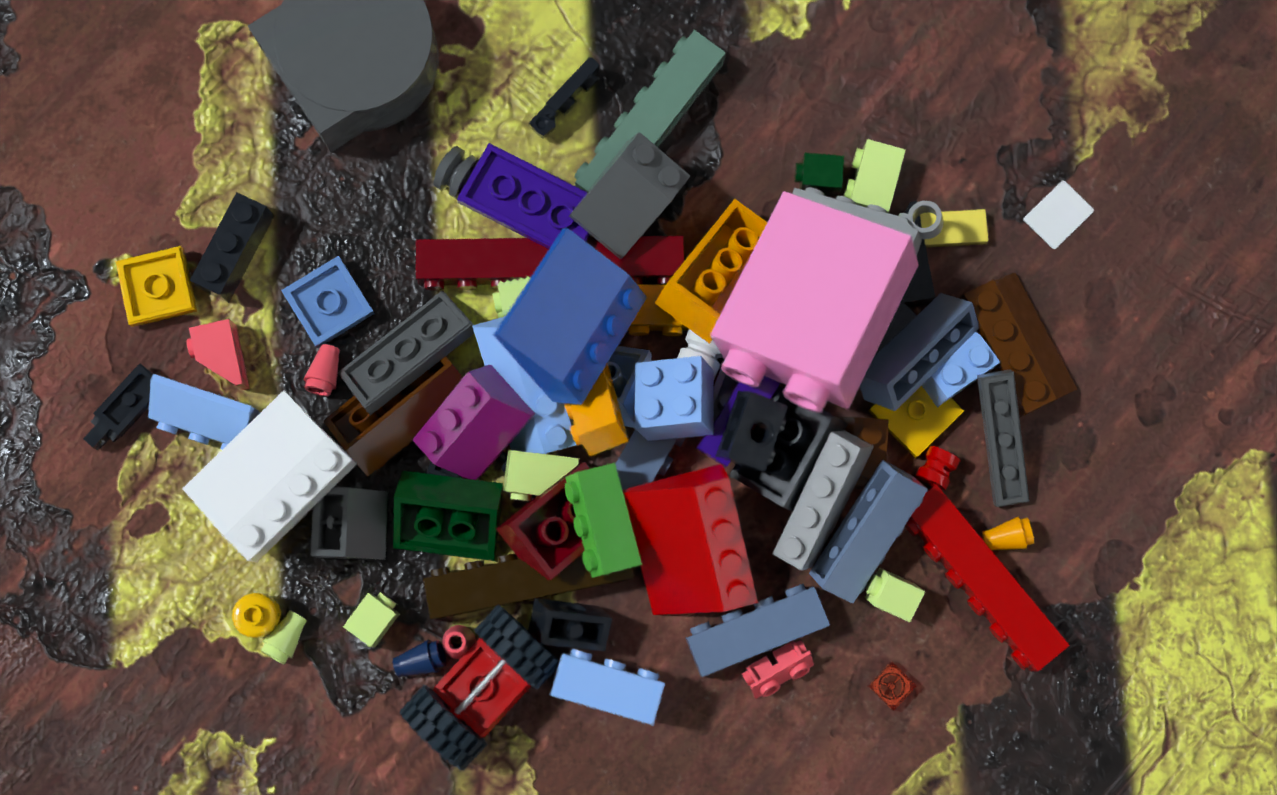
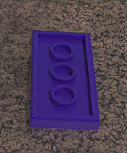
M490 143L487 145L457 198L459 204L547 249H550L563 228H568L585 242L591 236L569 217L587 192Z

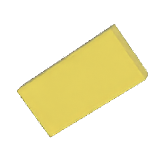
M986 210L941 212L944 220L941 232L934 238L924 239L926 247L986 244L988 242ZM930 212L920 214L922 228L933 225L937 216Z

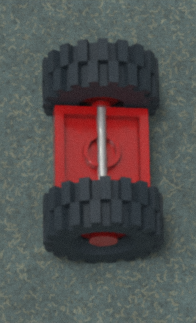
M499 604L475 629L480 638L433 689L423 685L399 712L403 716L402 718L410 724L409 726L419 734L418 736L423 741H426L443 759L448 760L452 766L457 767L460 771H464L488 745L484 737L526 693L531 685L539 689L560 664V661L543 644H540L520 622Z

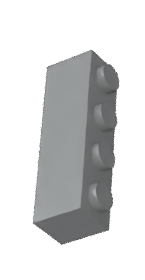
M847 431L830 433L773 552L775 556L801 571L814 566L824 551L874 446Z

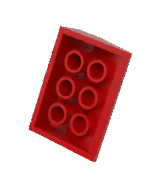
M722 463L622 490L642 563L640 566L653 615L725 612L758 603L730 479Z

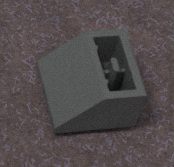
M333 487L313 507L310 556L332 559L386 560L389 492Z

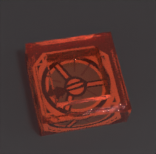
M890 662L867 687L894 711L917 686L893 662Z

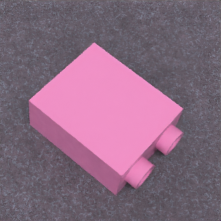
M784 191L710 334L725 360L721 366L722 371L736 381L752 387H759L764 376L786 384L787 386L783 392L784 396L793 403L810 411L822 412L827 401L849 409L918 267L911 235Z

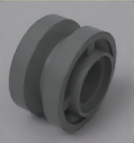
M458 146L453 147L438 165L433 185L440 190L449 187V195L457 199L477 165L479 158L471 155L465 159V150Z

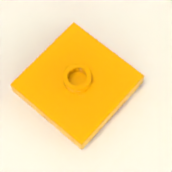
M182 246L115 261L127 320L131 327L197 312L185 251Z
M921 385L896 411L875 404L869 412L876 419H888V431L914 458H917L964 410L952 398L937 407Z

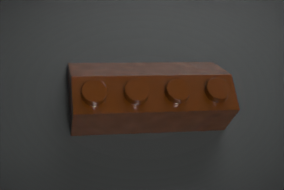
M1016 273L993 279L964 293L960 297V299L973 303L979 324V329L976 332L983 337L1000 361L992 369V372L1009 369L1014 371L1019 418L1077 390Z
M445 356L372 415L366 411L354 395L323 421L345 452L369 476L375 470L383 467L402 448L411 444L413 438L463 377Z

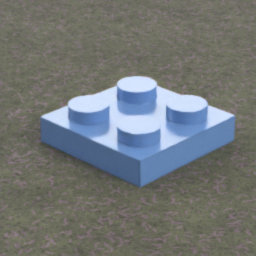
M339 256L281 290L317 348L375 314Z

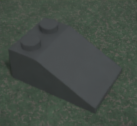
M638 132L624 144L569 217L616 257L622 259L673 200L690 175L643 134Z

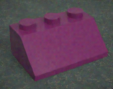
M489 364L469 371L413 438V441L434 465L467 479L479 480L532 419L535 413L496 369Z

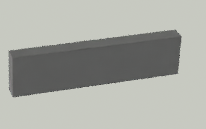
M1009 369L977 375L993 504L996 507L1029 502L1014 371Z

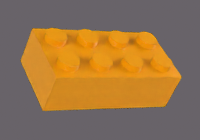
M734 199L670 278L655 304L710 344L713 340L710 334L768 222Z

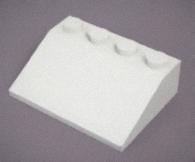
M283 391L214 457L183 490L220 533L248 561L257 563L357 463Z

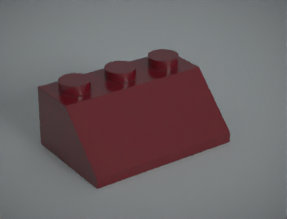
M585 462L578 464V466L544 493L534 497L496 529L517 557L548 580H552L585 551L582 538L577 535L574 528V518L576 515L573 504L568 501L565 493L566 476L590 469Z

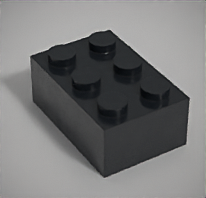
M778 386L771 400L787 405V409L785 412L786 424L781 433L777 435L774 444L775 455L773 461L766 467L765 472L751 470L735 464L729 476L780 506L793 511L830 433L845 431L848 423L824 410L822 412H814L793 403L784 396L783 392L785 389ZM756 426L751 435L753 441L758 437V426Z

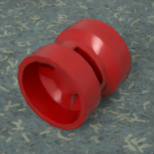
M929 446L925 455L927 461L923 466L919 467L915 477L929 486L937 484L942 491H946L950 483V472L957 469L961 460L942 448Z

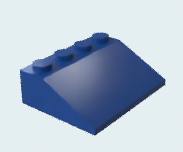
M563 228L493 336L552 402L582 405L647 299V296L628 273L571 230Z

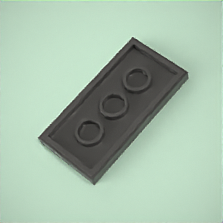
M442 290L341 369L338 374L366 411L372 415L474 334L473 323Z

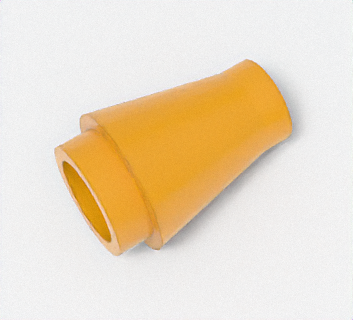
M1017 516L994 528L981 532L983 541L991 550L1027 549V545L1034 544L1033 532L1028 517L1020 519Z

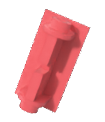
M801 640L797 642L790 641L773 651L772 653L778 662L774 666H772L768 657L765 656L746 667L747 671L742 673V676L747 685L750 686L755 699L760 696L768 697L780 689L781 684L791 678L797 680L805 676L810 671V667L814 666L810 651L807 652Z

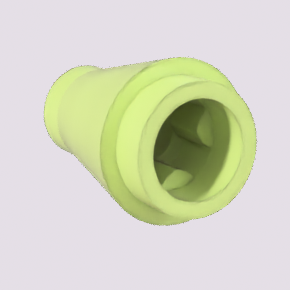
M289 610L286 617L262 641L265 644L261 652L285 664L288 658L292 659L307 620Z

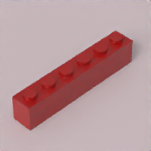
M935 484L928 488L923 496L922 503L914 510L904 527L913 536L918 534L925 542L924 551L934 562L940 561L947 569L945 576L956 589L962 588L970 597L967 603L972 610L979 616L984 614L992 624L989 626V630L1001 643L1007 642L1014 651L1011 653V656L1018 666L1023 670L1028 668L1029 671H1040L1070 645L940 487Z

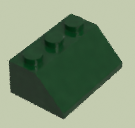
M402 471L394 495L393 548L494 561L498 531L496 529L500 524L503 483Z

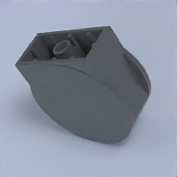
M284 0L280 6L248 25L261 50L330 152L338 149L364 131L387 128L404 120L423 103L436 79L439 65L438 43L424 0Z

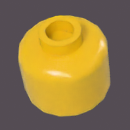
M250 593L244 595L236 602L233 608L232 620L234 627L242 635L252 638H263L268 636L281 622V610L279 604L271 596L262 593Z

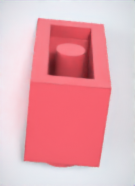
M225 319L189 328L191 338L187 339L186 342L190 357L195 358L197 362L240 389H250L236 324L230 319Z

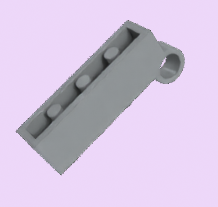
M807 187L805 190L794 188L792 193L911 235L916 256L922 239L936 237L944 225L940 208L931 201L917 202L910 208L908 214L900 213L899 216L887 213L884 208L877 205L869 204L867 207L856 205L855 201L844 196H837L836 199L824 196L823 192L815 188ZM924 212H930L937 216L934 224L927 228L915 225L916 218Z

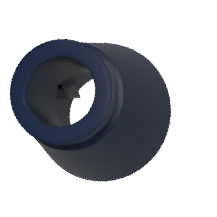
M427 640L393 658L394 671L398 677L438 673L440 668L446 667L447 664L446 655L439 640L434 642Z

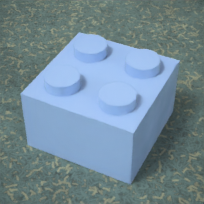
M702 356L636 363L634 428L647 441L713 435L714 370Z

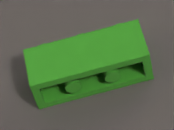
M615 463L566 476V497L573 504L576 515L574 518V528L577 535L582 538L585 550L583 551V562L586 569L591 572L592 578L642 565Z

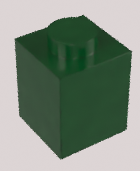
M805 152L801 163H796L794 182L800 183L799 189L801 190L810 187L820 190L826 196H838L843 183L844 156Z

